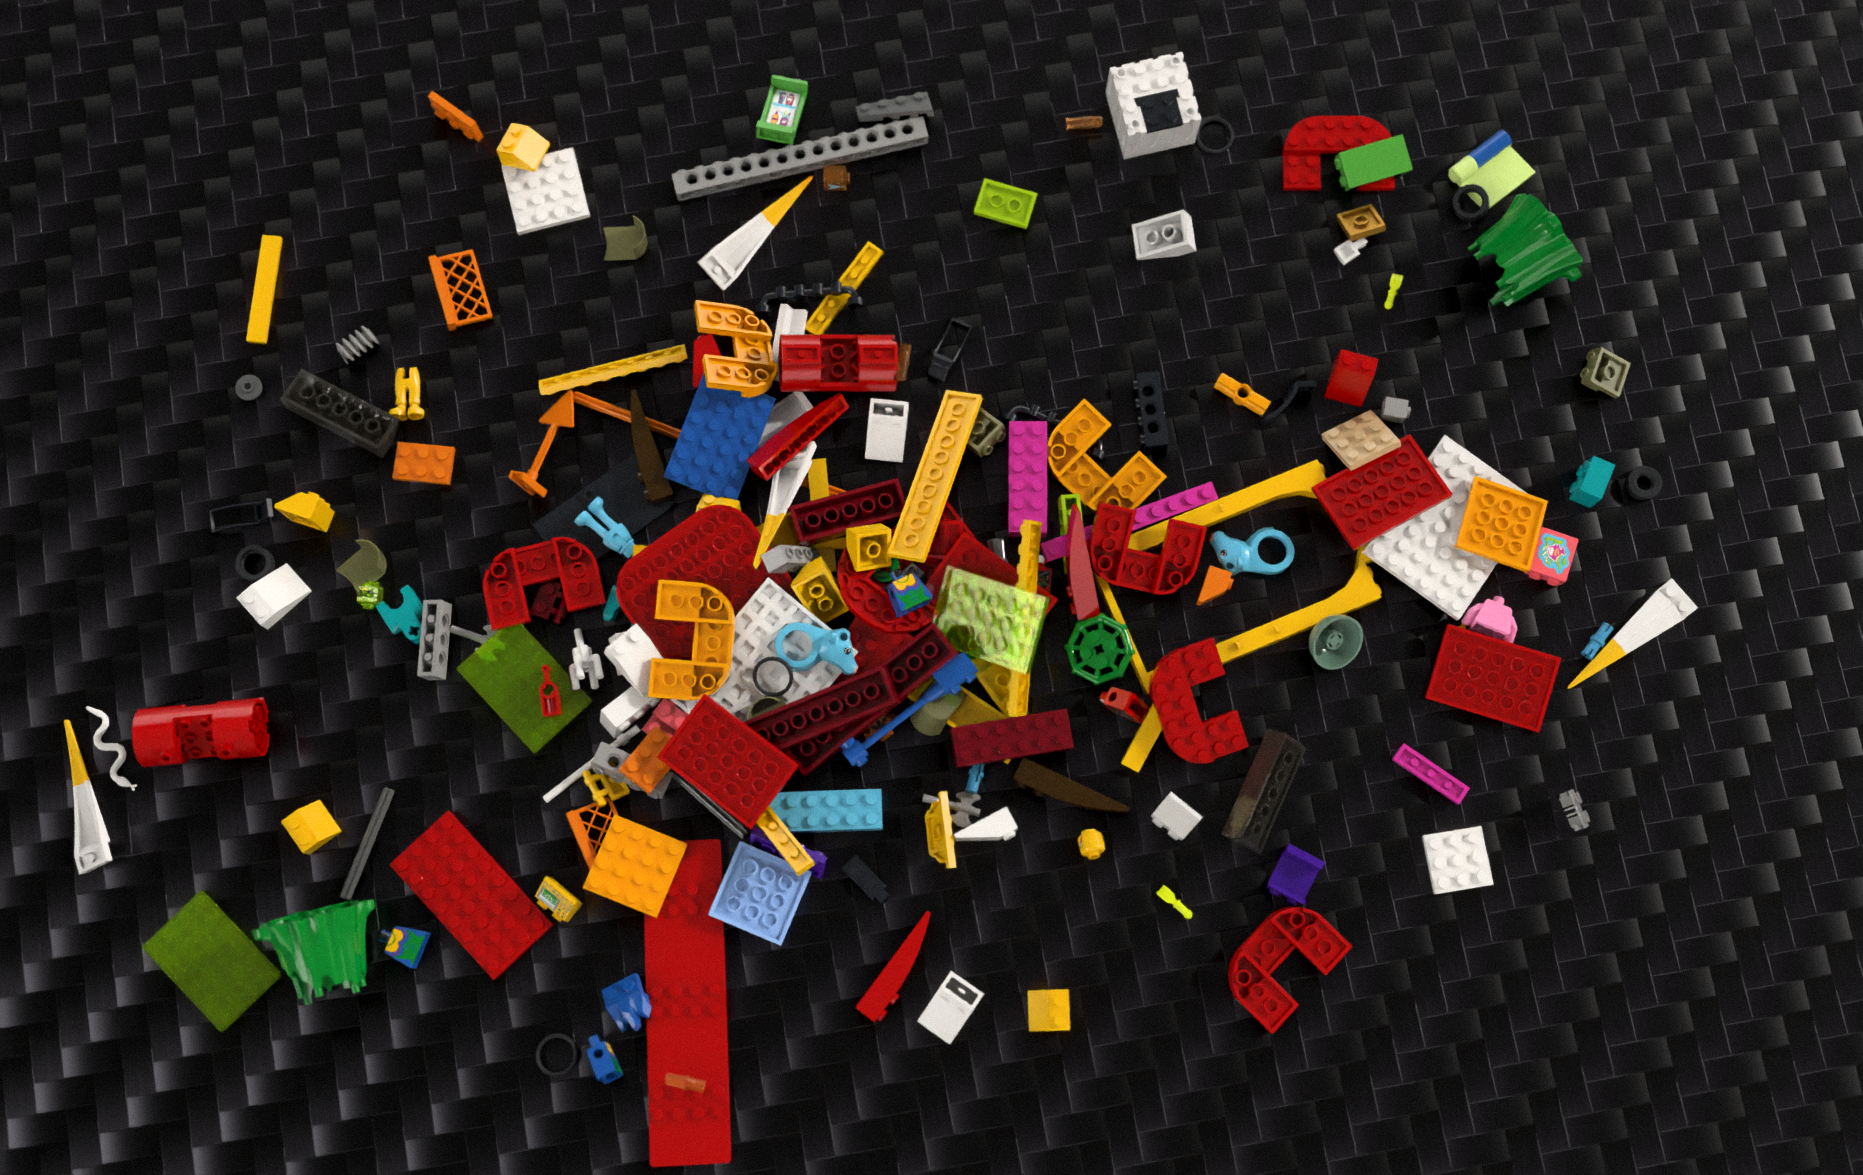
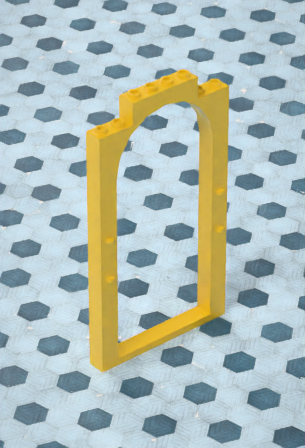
M1316 459L1172 519L1210 527L1276 499L1296 495L1317 499L1311 489L1316 484L1326 480L1324 475L1326 473L1325 468ZM1169 519L1131 534L1128 548L1148 552L1163 546ZM1368 543L1357 549L1354 573L1345 587L1328 599L1216 644L1222 665L1311 629L1324 617L1334 614L1345 615L1378 601L1381 598V589L1378 584L1374 583L1372 578L1373 572L1366 565L1373 562V560L1362 553ZM1092 570L1093 577L1111 618L1124 625L1125 621L1108 583L1098 577ZM1128 631L1133 650H1135V654L1132 655L1130 661L1145 696L1150 695L1149 680L1154 670L1146 672Z

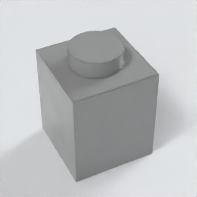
M1385 397L1382 402L1380 420L1403 423L1410 415L1411 407H1408L1409 400Z

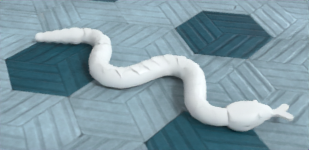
M87 706L86 710L102 719V724L93 737L94 745L99 750L117 751L119 754L110 769L111 778L118 785L131 787L135 791L134 787H137V784L131 785L125 777L117 775V770L126 760L124 746L118 743H103L101 741L102 735L109 726L108 716L101 710Z

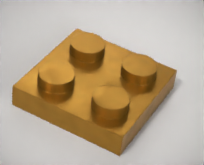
M1372 204L1336 214L1337 221L1350 242L1386 231L1385 223Z

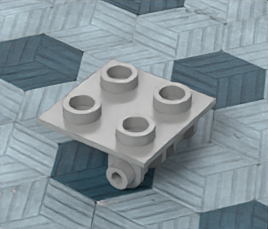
M1570 790L1568 793L1559 794L1561 797L1559 800L1563 808L1574 805L1565 809L1564 812L1573 808L1576 810V812L1566 815V817L1577 814V816L1568 819L1571 828L1577 831L1582 829V827L1583 829L1588 827L1590 818L1586 810L1582 811L1580 806L1582 799L1579 793Z

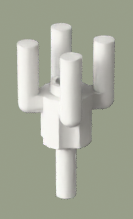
M576 628L574 635L577 647L572 649L574 663L569 666L572 689H580L579 680L585 678L584 672L589 674L591 689H598V679L604 677L599 654L592 655L591 647L584 645L582 630Z

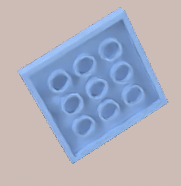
M739 841L708 915L773 943L782 945L812 872L807 870L798 876L786 860Z

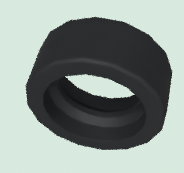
M1468 184L1459 188L1453 198V208L1456 215L1468 222L1481 219L1489 208V197L1486 190L1475 184ZM1467 193H1477L1482 199L1481 208L1475 213L1464 212L1460 207L1461 198Z
M250 545L238 553L235 567L241 577L255 583L274 571L275 560L273 555L265 548L258 545ZM259 553L266 559L265 568L259 574L251 575L245 570V561L250 555Z

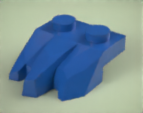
M634 973L601 990L606 1009L622 1032L627 1029V1024L629 1023L637 1032L641 1027L640 1017L643 1016L646 1019L650 1017L652 1007L648 994L643 991L638 974Z

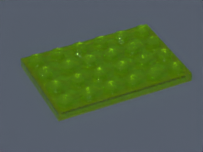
M947 565L932 623L938 625L956 650L1024 674H1029L1050 598Z
M522 624L498 630L456 668L534 754L593 702L581 688L578 690L572 689L570 676ZM542 665H548L552 669L551 681L559 687L563 716L543 717L540 686L545 682ZM548 687V691H545L546 696L551 695L554 687Z
M200 890L142 946L146 953L220 1032H224L282 975L203 890Z

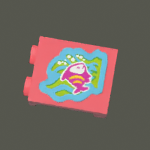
M1541 527L1530 571L1524 573L1535 580H1546L1548 584L1553 586L1562 585L1567 580L1579 539Z

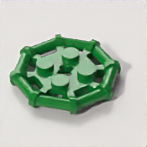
M1104 613L1080 622L1077 621L1067 644L1064 645L1073 675H1079L1094 683V686H1099L1101 683L1119 677L1122 678L1132 655L1135 654L1127 631V625H1123L1105 616ZM1098 624L1099 629L1088 632L1086 627ZM1105 624L1116 629L1114 634L1104 630ZM1082 632L1085 636L1080 646L1075 645L1080 633ZM1117 637H1122L1125 649H1120ZM1100 644H1102V649L1104 650V653L1097 654V650L1095 648L1096 646H1100ZM1074 650L1080 651V657L1083 661L1079 664ZM1122 653L1124 656L1119 666H1117L1115 663L1119 654ZM1088 665L1095 669V674L1093 675L1083 668ZM1107 667L1113 669V672L1101 675L1102 669Z

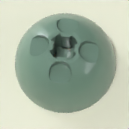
M1334 614L1324 617L1316 623L1309 636V649L1313 659L1318 665L1329 670L1346 666L1360 651L1363 642L1362 628L1355 619L1347 615Z

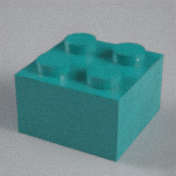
M1596 456L1586 460L1583 466L1580 465L1576 472L1578 478L1569 489L1571 493L1569 499L1589 508L1594 506L1602 499L1615 465Z

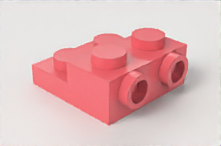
M663 698L641 730L648 735L656 725L672 737L688 716V713L680 710L678 705L671 699Z

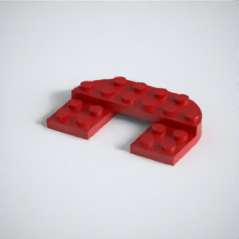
M1313 116L1298 122L1288 133L1282 150L1283 190L1320 191V153L1344 152L1391 138L1390 133L1376 120L1364 116ZM1395 176L1359 186L1357 191H1394Z
M1098 501L1090 539L1086 541L1091 568L1098 577L1117 586L1158 595L1176 592L1177 589L1186 585L1192 579L1198 567L1207 530L1206 526L1169 518L1161 555L1128 548L1137 510Z
M554 537L551 538L552 540L517 549L513 547L497 555L488 570L486 569L483 578V592L492 631L531 622L523 587L560 578L568 612L607 603L599 565L592 552L575 539Z
M1209 637L1173 650L1163 656L1156 664L1157 666L1150 676L1149 694L1164 734V740L1169 748L1186 761L1205 764L1249 747L1238 711L1235 709L1201 721L1190 688L1191 686L1225 675L1214 638Z
M1296 906L1284 907L1270 914L1237 949L1229 965L1228 981L1233 996L1271 1034L1299 1006L1270 976L1296 947L1323 975H1327L1352 948L1320 914L1306 908Z

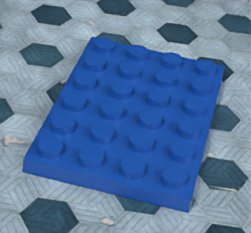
M703 373L663 477L717 498L725 497L737 500L750 468L746 460L756 452L776 398L764 393L748 398L742 397L741 391L706 387L705 374Z

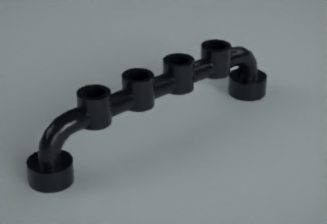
M839 281L831 282V287L823 288L822 283L812 284V289H805L804 285L798 284L791 291H787L785 286H777L775 292L765 294L761 298L760 304L756 305L755 308L757 316L766 317L771 314L770 305L767 304L770 300L804 299L809 296L820 298L824 295L840 296L847 293L851 295L848 298V307L850 309H860L863 307V298L858 296V292L854 288L842 286V283Z
M1031 404L1030 407L1015 406L1009 412H1005L1001 419L1005 424L1009 425V421L1018 420L1016 414L1023 413L1031 419L1047 421V425L1050 427H1057L1061 422L1057 419L1058 414L1052 411H1048L1047 415L1040 412L1041 408L1035 404ZM1099 438L1095 442L1096 448H1092L1089 453V457L1096 462H1102L1105 457L1103 442Z

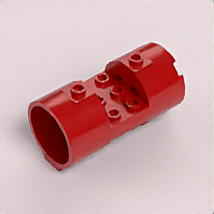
M780 334L778 357L780 392H895L897 380H894V377H896V371L898 370V344L896 341H893L895 335Z
M264 697L219 701L216 704L188 707L186 705L138 709L134 715L132 725V741L137 761L142 767L185 764L189 759L219 757L222 760L265 756L269 746V733L267 734L266 722H269V711Z

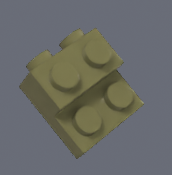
M1602 347L1592 349L1586 355L1587 366L1580 373V377H1582L1581 384L1594 391L1601 390L1614 398L1620 397L1631 363Z
M980 407L967 442V447L980 458L984 455H989L993 450V445L997 441L1002 442L1006 437L1007 430L1004 424Z

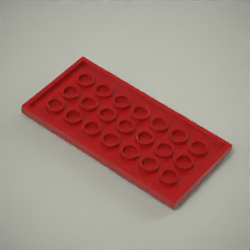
M449 810L389 864L493 980H496L554 925Z

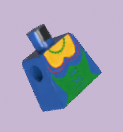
M900 569L890 573L894 582L889 585L887 592L897 618L930 603L933 595L916 574L912 573L904 577Z
M395 926L392 933L382 930L378 940L387 944L386 954L404 965L416 969L431 933Z
M599 1034L590 1037L588 1040L592 1048L587 1050V1054L596 1078L607 1084L623 1076L624 1074L612 1047L608 1043L602 1042Z

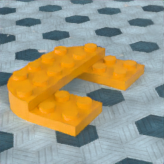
M696 300L694 310L698 332L731 336L735 358L704 354L702 361L706 387L741 391V396L748 398L759 396L768 391L777 374L778 363H774L770 342L772 332L763 319L759 321L757 317L753 316L754 312L740 306Z
M1083 399L1053 430L1047 445L1048 466L1054 477L1071 494H1080V502L1093 513H1096L1098 501L1133 510L1137 509L1167 476L1145 455L1138 451L1111 478L1085 452L1112 424L1086 399Z
M659 580L655 619L695 622L692 661L651 658L648 697L696 701L700 700L704 693L712 696L723 687L731 671L735 633V614L732 605L722 592L707 584Z

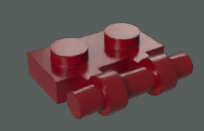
M552 580L543 582L530 614L549 621L551 614L555 615L553 622L560 625L562 618H565L567 614L565 612L567 606L564 593L561 592L562 584ZM557 599H562L559 608H554Z

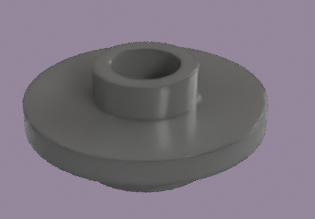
M245 375L237 381L235 390L241 399L251 401L260 396L263 386L260 379L256 376Z

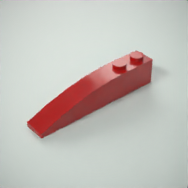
M838 393L823 401L774 435L746 460L753 472L768 481L849 408L843 395Z
M1074 504L1071 509L1066 540V569L1069 584L1066 587L1068 598L1071 597L1072 603L1069 604L1071 614H1075L1079 621L1099 615L1100 610L1081 513L1078 506Z
M928 910L855 1007L873 1022H876L877 1019L881 1021L887 1013L885 1010L889 1003L893 1005L900 996L897 992L916 960L931 915Z

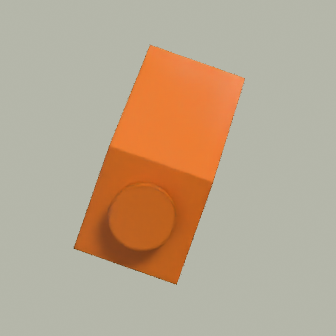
M1210 565L1196 605L1201 606L1223 595L1227 589L1230 590L1233 579L1230 578L1232 572Z

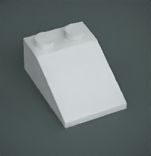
M1184 209L1132 225L1137 260L1181 256L1196 251L1192 218Z
M286 563L250 585L237 599L261 626L269 629L312 590Z
M636 623L605 649L604 654L643 697L648 693L651 658H662L650 638Z
M1172 792L1165 797L1151 815L1153 818L1152 822L1160 828L1165 827L1169 831L1167 834L1176 841L1178 839L1182 841L1202 819L1201 815Z
M1005 807L955 833L954 839L955 841H991L1001 839L1007 841L1015 836L1018 827L1008 808Z

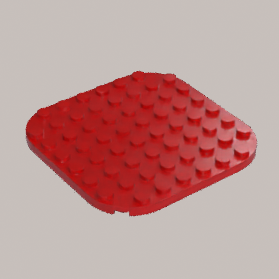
M728 505L704 507L648 545L625 563L618 575L616 594L620 607L633 625L637 623L650 638L663 659L692 661L695 622L655 619L659 580L697 582L712 586L727 597L732 605L735 617L768 577L801 605L803 604L791 587L793 579L788 572L768 573L763 559L758 568L755 569L753 563L761 534L743 512Z

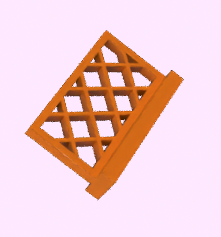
M473 249L436 257V255L428 257L449 331L456 330L458 326L493 318ZM471 256L472 261L469 266L460 263L462 257ZM451 261L454 265L449 271L443 268L441 262ZM457 265L466 269L462 277L453 273ZM468 272L476 275L477 278L474 283L465 279ZM450 276L459 280L455 288L447 283ZM462 282L471 286L467 294L458 290ZM474 288L482 293L478 300L469 296ZM455 293L464 297L460 305L452 300ZM467 299L476 303L472 311L463 307ZM479 305L487 310V314L478 315L474 312ZM460 309L469 313L466 319L458 321L457 314Z
M609 796L604 798L611 808L608 816L597 812L599 809L597 801L566 813L589 871L597 856L595 853L597 847L602 844L600 843L602 835L607 833V830H605L607 823L613 819L610 817L611 814L619 816ZM588 811L594 815L589 824L582 821L579 814ZM596 815L607 819L603 829L592 825ZM590 828L601 831L598 841L589 839L588 833Z

